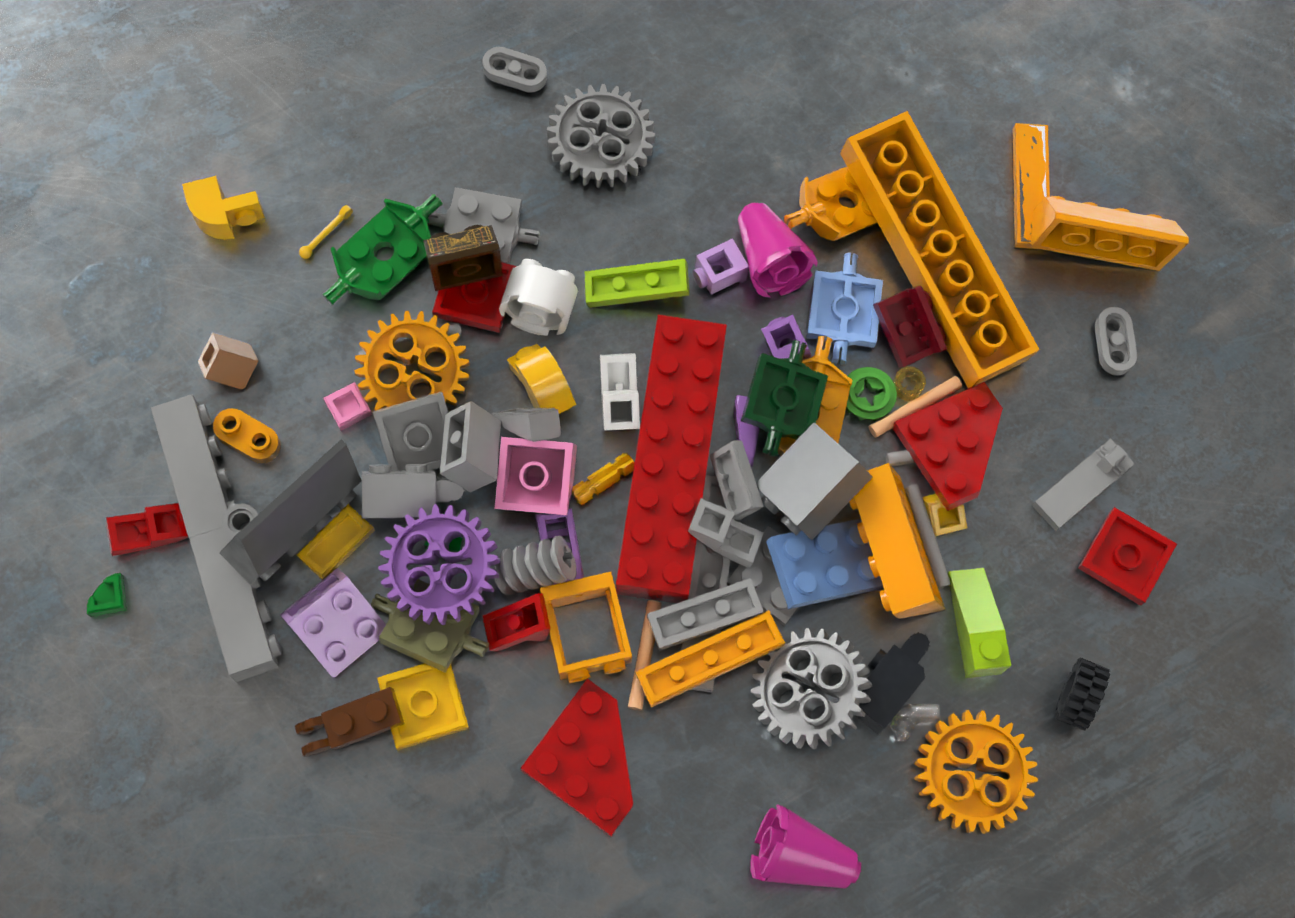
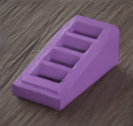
M737 395L733 409L736 438L743 442L752 469L759 427L741 421L747 397Z
M572 508L568 509L567 515L546 513L535 515L539 541L554 538L555 536H568L569 542L567 544L576 562V577L574 580L584 578ZM565 521V529L547 532V524Z

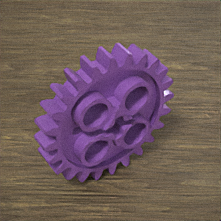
M435 504L432 509V515H427L421 507L418 512L419 519L414 520L407 514L405 519L408 526L405 528L397 524L393 526L399 534L397 538H385L392 548L391 550L380 551V555L388 560V563L378 566V569L384 574H389L388 577L381 581V584L385 588L394 587L387 594V597L391 601L400 599L397 608L401 612L411 607L409 616L413 620H416L423 612V621L429 625L434 615H437L438 621L442 625L446 624L448 614H451L459 622L461 620V610L465 609L469 614H474L471 605L474 601L485 605L486 602L480 595L482 591L494 592V588L487 581L488 579L499 578L497 571L491 569L490 566L500 563V559L498 556L489 553L498 547L495 541L485 542L491 533L488 528L478 531L482 523L478 517L468 522L469 513L467 510L463 509L456 517V512L452 505H449L445 514H442L438 505ZM458 537L465 538V546L462 550L455 553L449 551V544L453 539ZM428 541V549L423 555H413V547L417 542ZM439 558H443L447 564H442L440 571L437 572L431 565H437ZM467 559L472 560L470 565L454 564L466 561ZM409 564L425 565L413 568L412 570L407 569ZM459 573L467 574V582L462 588H451L450 583L453 576ZM423 576L430 577V585L425 591H414V584L417 579Z

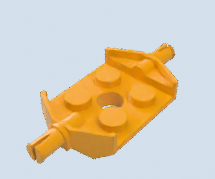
M847 166L812 181L805 177L800 186L799 203L801 209L784 216V223L788 224L787 226L790 229L805 223L806 226L810 225L820 237L832 241L878 223ZM839 198H849L853 201L855 207L848 208L843 206Z
M818 336L815 355L812 358L802 360V363L813 371L828 375L816 424L839 444L849 391L853 380L829 361L828 357L833 340L827 337L824 350H822L825 336ZM789 437L781 438L778 454L782 456L796 440Z

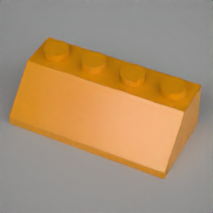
M1045 196L1033 211L1032 248L1160 271L1189 244V237L1176 221L1163 219L1155 214L1141 215L1131 213L1124 208H1104L1092 202L1078 203L1068 201L1060 196Z
M889 463L867 470L873 478L849 503L853 510L858 509L862 522L857 523V528L863 543L869 542L873 556L868 557V561L874 577L880 576L884 590L879 591L885 611H892L894 616L901 619L946 610L901 477Z

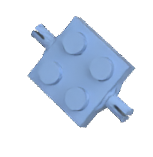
M851 253L844 254L843 271L831 273L816 270L813 279L806 338L818 340V336H825L824 341H826L827 337L833 340L832 344H834L832 363L837 364L840 352L839 365H844L847 362L848 346L857 345L874 348L877 342L879 318L873 304L881 301L883 280L866 278L856 273L858 255L855 253L852 255L851 265Z

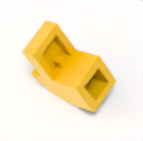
M216 176L182 184L187 205L196 224L205 234L213 238L234 239L232 226H247L259 219L265 218L256 191L224 198L222 188Z
M536 343L520 349L514 356L507 359L511 371L524 384L534 408H556L560 414L576 405L564 374L546 346L541 348Z

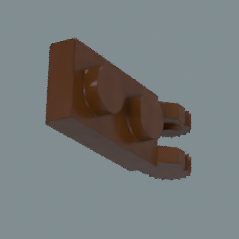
M388 687L322 712L321 716L302 721L295 725L297 735L309 734L323 727L326 729L328 738L307 743L301 748L303 756L307 757L329 749H340L405 723L394 688Z

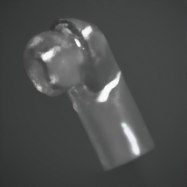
M904 705L891 721L890 726L893 728L891 732L892 737L897 741H907L912 736L911 730L919 722L938 723L940 721L939 705Z

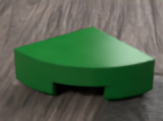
M115 573L103 580V583L98 586L93 595L88 599V616L92 617L127 610L124 576L121 573Z

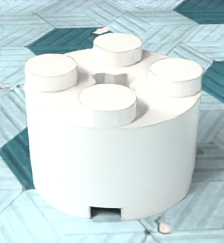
M523 259L521 265L516 266L511 271L499 312L503 318L506 312L512 317L511 324L526 332L548 336L549 330H558L557 335H560L567 328L578 293L577 287L574 284L575 276L566 270L555 271L543 267L538 261L533 259Z

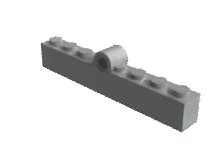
M193 394L151 407L229 676L238 682L279 668L276 656L282 655L280 645L275 634L269 635L266 622L271 621L270 612L265 600L259 601L256 588L261 587L260 579L257 578L250 585L220 554V551L241 531L238 530L239 526L244 522H251L258 513L248 504H236L234 500H228L226 489L231 488V484L225 468L219 469L216 457L221 456V451L216 437H209L206 426L212 424L208 409L205 404L199 405Z

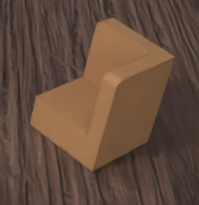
M212 332L198 363L205 379L244 389L258 363V359L250 344Z

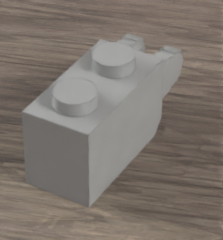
M407 464L406 471H391V465H369V471H362V518H404L407 514L411 517H419L418 512L421 507L427 515H431L436 502H450L451 500L462 499L465 490L446 477H436L434 470H427V464Z

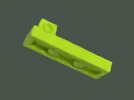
M686 259L585 271V298L589 308L689 296L688 263Z

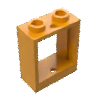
M612 572L540 588V593L544 595L551 628L549 635L560 680L568 678L569 683H574L590 678L589 673L604 670L605 674H613L626 669V664H630L632 661V653ZM605 596L619 652L566 664L553 608Z

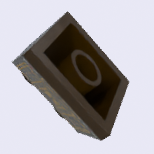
M473 225L467 227L462 232L453 234L446 232L437 233L431 236L430 239L423 240L435 291L503 276L500 247L492 225Z

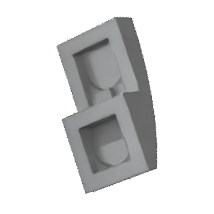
M701 498L688 532L715 552L742 566L750 568L754 562L764 532L733 520L734 512Z

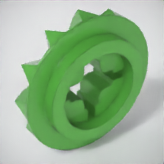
M862 367L852 371L848 375L853 380L846 406L848 413L858 416L860 421L864 419L876 421L888 415L894 407L897 398L896 386L890 376L882 370L873 367ZM865 384L871 393H879L874 396L872 406L868 403L867 398H860L859 396L863 393Z

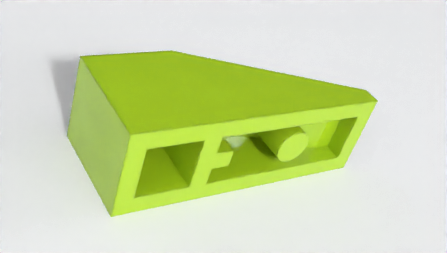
M984 568L949 571L947 574L951 583L950 591L965 677L1001 675L1011 667V660L1005 629Z

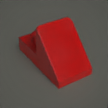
M537 593L482 616L489 643V651H501L524 641L543 642L547 639L551 630L543 593Z

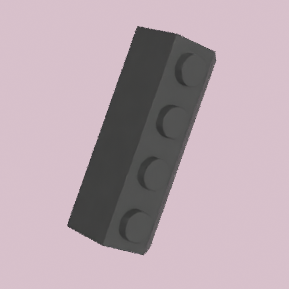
M342 439L238 532L220 551L225 560L250 585L259 577L264 581L270 578L281 567L277 560L285 552L292 557L307 543L302 537L311 528L316 533L320 531L332 519L328 512L337 505L342 510L357 496L353 489L362 480L347 444Z

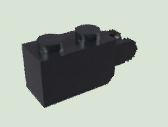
M914 633L901 648L894 644L888 653L880 649L868 664V667L873 670L867 677L872 683V687L862 690V692L867 694L871 701L859 704V707L866 715L865 717H856L878 735L888 726L925 679L924 668L918 662L930 647V641L926 634Z

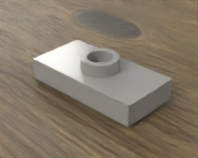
M733 440L710 454L726 508L734 512L732 519L740 521L763 508L764 506L743 442L741 440Z

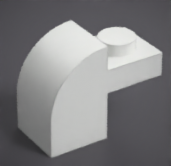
M636 354L600 355L604 430L640 429Z

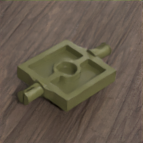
M417 579L414 584V591L423 592L430 584ZM377 593L375 599L373 598L371 602L372 608L389 615V620L379 636L380 643L446 673L454 657L463 649L475 653L482 658L488 650V642L486 643L470 635L471 626L479 614V606L474 603L471 604L474 614H469L465 609L461 610V620L459 622L451 614H448L446 624L442 625L438 621L437 615H434L429 625L423 621V612L416 620L409 616L411 607L401 612L397 608L400 599L396 602L391 601Z

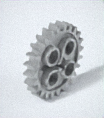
M602 84L600 92H595L592 85H588L587 94H583L577 88L575 89V99L565 95V106L555 105L556 115L549 116L550 127H547V138H549L548 150L552 151L553 162L560 161L561 172L571 169V180L581 175L583 176V185H586L590 179H595L596 187L599 188L602 180L607 179L608 184L613 187L614 178L619 177L622 182L626 183L627 172L637 176L638 165L646 167L647 156H652L653 145L651 144L655 142V133H653L654 121L648 120L649 109L641 110V99L631 103L630 91L620 96L618 86L610 93L607 92L605 84ZM590 114L596 116V118L587 119L584 116ZM625 124L628 127L622 129L616 127V125ZM581 142L585 143L586 146L576 147L574 144ZM607 152H615L618 155L615 157H609L605 154Z
M806 628L804 638L801 639L794 631L791 632V642L788 644L785 642V645L777 652L774 650L768 653L771 657L769 662L759 660L758 664L764 669V672L753 674L752 676L760 683V686L751 689V693L755 697L761 698L752 704L758 712H762L758 717L759 721L764 725L769 724L767 730L773 736L779 734V739L783 743L787 744L793 739V744L800 749L804 745L805 740H807L808 745L812 749H816L818 739H822L829 747L832 742L831 735L834 733L842 740L845 739L842 728L848 726L856 729L857 726L852 720L853 716L865 717L866 715L859 707V704L871 701L868 695L862 692V690L872 687V683L867 678H863V676L870 672L865 664H860L864 659L859 651L853 652L854 646L849 640L842 643V638L836 632L829 638L828 633L821 628L817 637H815L813 632ZM803 659H811L806 669L797 671L798 664ZM836 673L843 674L838 684L829 686V679L832 675ZM790 674L810 687L817 685L823 693L839 698V701L833 703L811 689L805 691L797 682L785 679L783 676ZM793 690L792 698L788 702L781 704V696L786 691ZM824 705L825 711L823 715L817 719H811L812 711L816 707Z

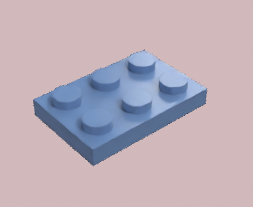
M861 519L826 525L813 540L801 530L797 536L791 532L771 536L766 541L788 609L884 588L880 576L875 578L870 568L868 557L873 556L869 542L864 544L860 537L857 523L862 522Z

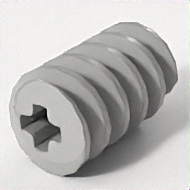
M555 536L552 542L549 539H543L539 545L536 542L528 543L526 548L520 545L516 546L514 550L510 548L504 549L501 552L500 563L494 566V570L499 574V578L494 580L503 594L512 595L516 592H525L528 589L532 590L541 586H550L554 582L562 583L567 579L574 580L576 577V562L565 539L562 536Z

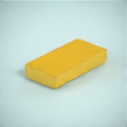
M347 504L297 554V557L323 580L337 569L375 529L356 510Z

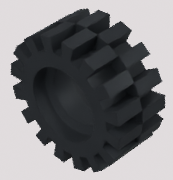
M1081 657L1078 658L1072 667V672H1069L1067 682L1064 683L1062 688L1063 692L1060 694L1059 703L1056 706L1055 719L1083 731L1086 728L1088 729L1090 723L1095 718L1096 711L1098 712L1101 700L1105 696L1104 691L1109 683L1107 681L1110 678V669Z

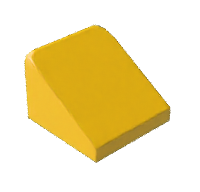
M936 494L922 497L935 537L968 528L964 504L947 511Z

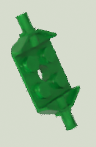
M432 194L422 205L416 208L412 205L385 199V207L337 251L332 247L331 252L339 278L332 287L322 294L331 305H334L346 292L349 294L353 292L367 299L381 300L427 257L423 240L430 239L431 237L428 217L443 205L435 194ZM390 247L394 250V254L390 259L382 261L376 258L379 249Z

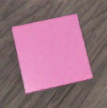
M355 382L323 398L341 431L372 415Z

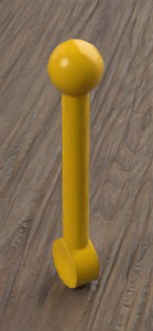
M348 205L343 206L339 211V215L308 246H302L299 249L300 257L309 259L312 256V250L343 220L348 219L353 209Z

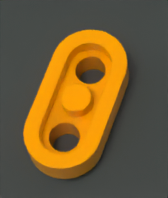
M229 408L221 411L214 419L213 430L219 441L248 459L262 464L271 462L278 456L281 443L276 432L238 409ZM229 421L237 422L233 429H225V425ZM265 438L266 443L263 446H255L257 439Z

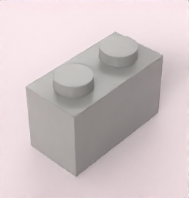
M472 401L445 414L440 474L470 493L496 481L501 420Z

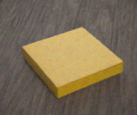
M424 663L377 677L380 691L388 687L394 688L405 723L391 729L397 750L469 729L451 664L446 673Z

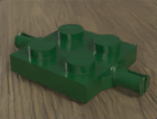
M798 340L792 341L789 358H776L761 353L758 357L741 418L742 422L762 428L765 432H768L763 452L765 454L770 452V456L778 455L781 438L789 437L797 440L813 423H816L828 375L813 371L802 363L807 345L804 342L800 344Z

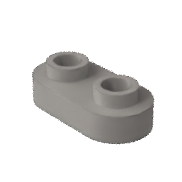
M505 47L491 48L483 56L484 74L491 81L525 92H536L546 84L547 69L544 62L539 58ZM497 66L505 67L503 70L495 69ZM530 75L536 77L532 80L526 79V77Z
M1109 307L1103 310L1095 321L1099 361L1102 368L1109 374L1123 375L1129 372L1137 361L1133 323L1130 315L1124 309ZM1107 324L1113 325L1116 331H1110L1107 328ZM1111 356H1117L1121 363H1115Z

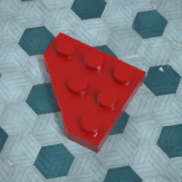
M985 382L894 422L893 430L947 511L978 498L1003 410V407Z
M587 678L520 769L610 837H612L633 808V798L617 699Z

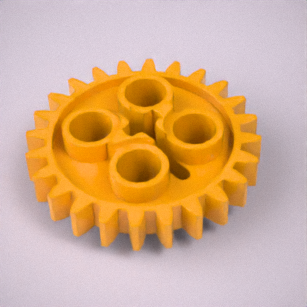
M407 310L402 321H399L394 313L391 314L392 324L389 326L379 320V333L368 329L367 334L372 340L371 343H359L360 348L366 352V355H355L356 362L363 364L364 367L354 370L356 376L366 378L358 384L359 390L370 389L364 397L366 403L377 400L378 402L374 408L376 411L417 399L411 394L412 388L418 383H425L431 388L429 395L442 391L445 403L448 402L456 406L458 403L453 393H465V388L458 382L469 380V374L460 371V369L469 366V360L459 358V356L466 352V346L455 347V344L460 339L459 333L447 335L450 329L448 322L439 328L437 327L438 318L436 315L429 322L424 321L423 311H420L417 319L412 320ZM406 337L412 340L414 343L412 349L405 353L395 350L394 344L399 338ZM432 352H440L445 356L446 360L440 367H432L427 364L426 358ZM386 353L390 354L407 365L417 361L421 371L437 375L442 380L435 382L418 371H413L411 375H408L404 365L386 360L383 356ZM389 368L396 370L399 376L393 384H384L379 380L383 370Z
M966 710L962 713V721L953 713L948 717L949 726L941 720L936 723L935 727L939 735L932 731L926 733L925 737L931 745L921 744L917 750L926 757L917 759L914 762V765L924 769L923 773L914 777L915 781L926 782L927 786L919 792V795H931L932 797L927 809L939 806L941 808L938 816L939 821L951 816V828L956 829L962 822H965L967 833L974 832L976 824L979 825L982 834L990 832V822H992L997 830L1005 827L1003 817L1010 823L1018 820L1013 809L1020 812L1028 809L1022 798L1030 799L1034 797L1035 793L1027 788V785L1038 782L1037 777L1028 774V770L1036 767L1037 762L1026 761L1025 758L1033 750L1032 747L1021 748L1019 745L1025 735L1022 733L1013 737L1010 734L1013 728L1012 722L1003 728L1000 727V715L994 716L990 722L986 721V713L983 710L977 714L975 720H973L971 712ZM953 741L961 742L966 747L967 756L965 759L957 758L952 753L951 744ZM990 747L998 748L1002 752L1004 758L1002 765L994 764L990 760L988 755ZM949 764L961 769H968L977 764L976 768L980 772H1002L1008 774V779L991 774H984L975 779V773L972 771L945 770L943 765ZM949 778L958 779L962 783L964 790L962 796L957 797L950 793L947 785ZM987 784L995 785L999 789V802L995 803L987 798L985 794Z

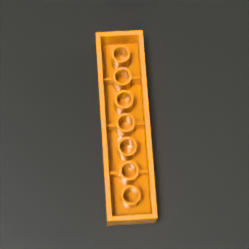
M908 111L847 138L840 155L912 287L922 286L923 290L931 297L933 303L931 310L935 320L943 327L946 334L944 342L947 346V351L967 388L969 389L1004 373L1034 356L1040 350Z

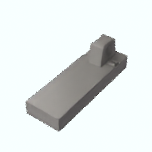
M1110 438L1038 498L1032 506L1057 531L1126 473L1134 463L1127 456L1128 454Z
M749 578L647 614V618L658 649L661 651L744 622L764 613L752 579Z

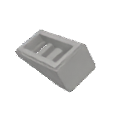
M515 408L491 413L501 420L502 428L530 441H542L557 438L561 435L559 412L556 408Z

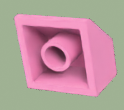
M501 437L494 509L567 515L574 483L577 445L568 442L545 440L534 442L523 438Z

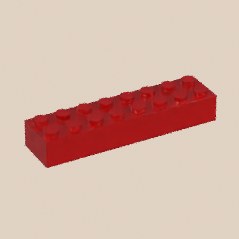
M657 315L616 580L617 595L671 603H680L688 600L697 539L688 532L698 503L701 498L703 499L727 324Z

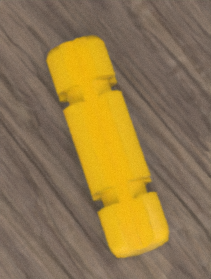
M622 453L616 457L613 464L609 462L588 476L586 482L581 481L573 486L572 495L580 505L587 503L593 498L594 493L596 495L600 494L621 480V475L625 477L633 472L635 462L628 453Z

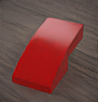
M179 503L145 507L143 513L106 517V527L112 556L148 550L188 538Z

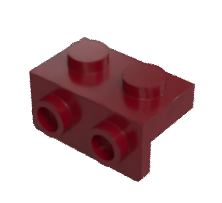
M922 286L905 289L873 304L899 368L910 365L933 353L947 350L944 342L946 340L945 331L936 322L931 310L933 308L931 297L923 290Z

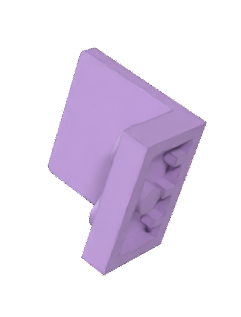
M338 568L280 614L283 620L332 677H336L376 644L386 626L351 580Z

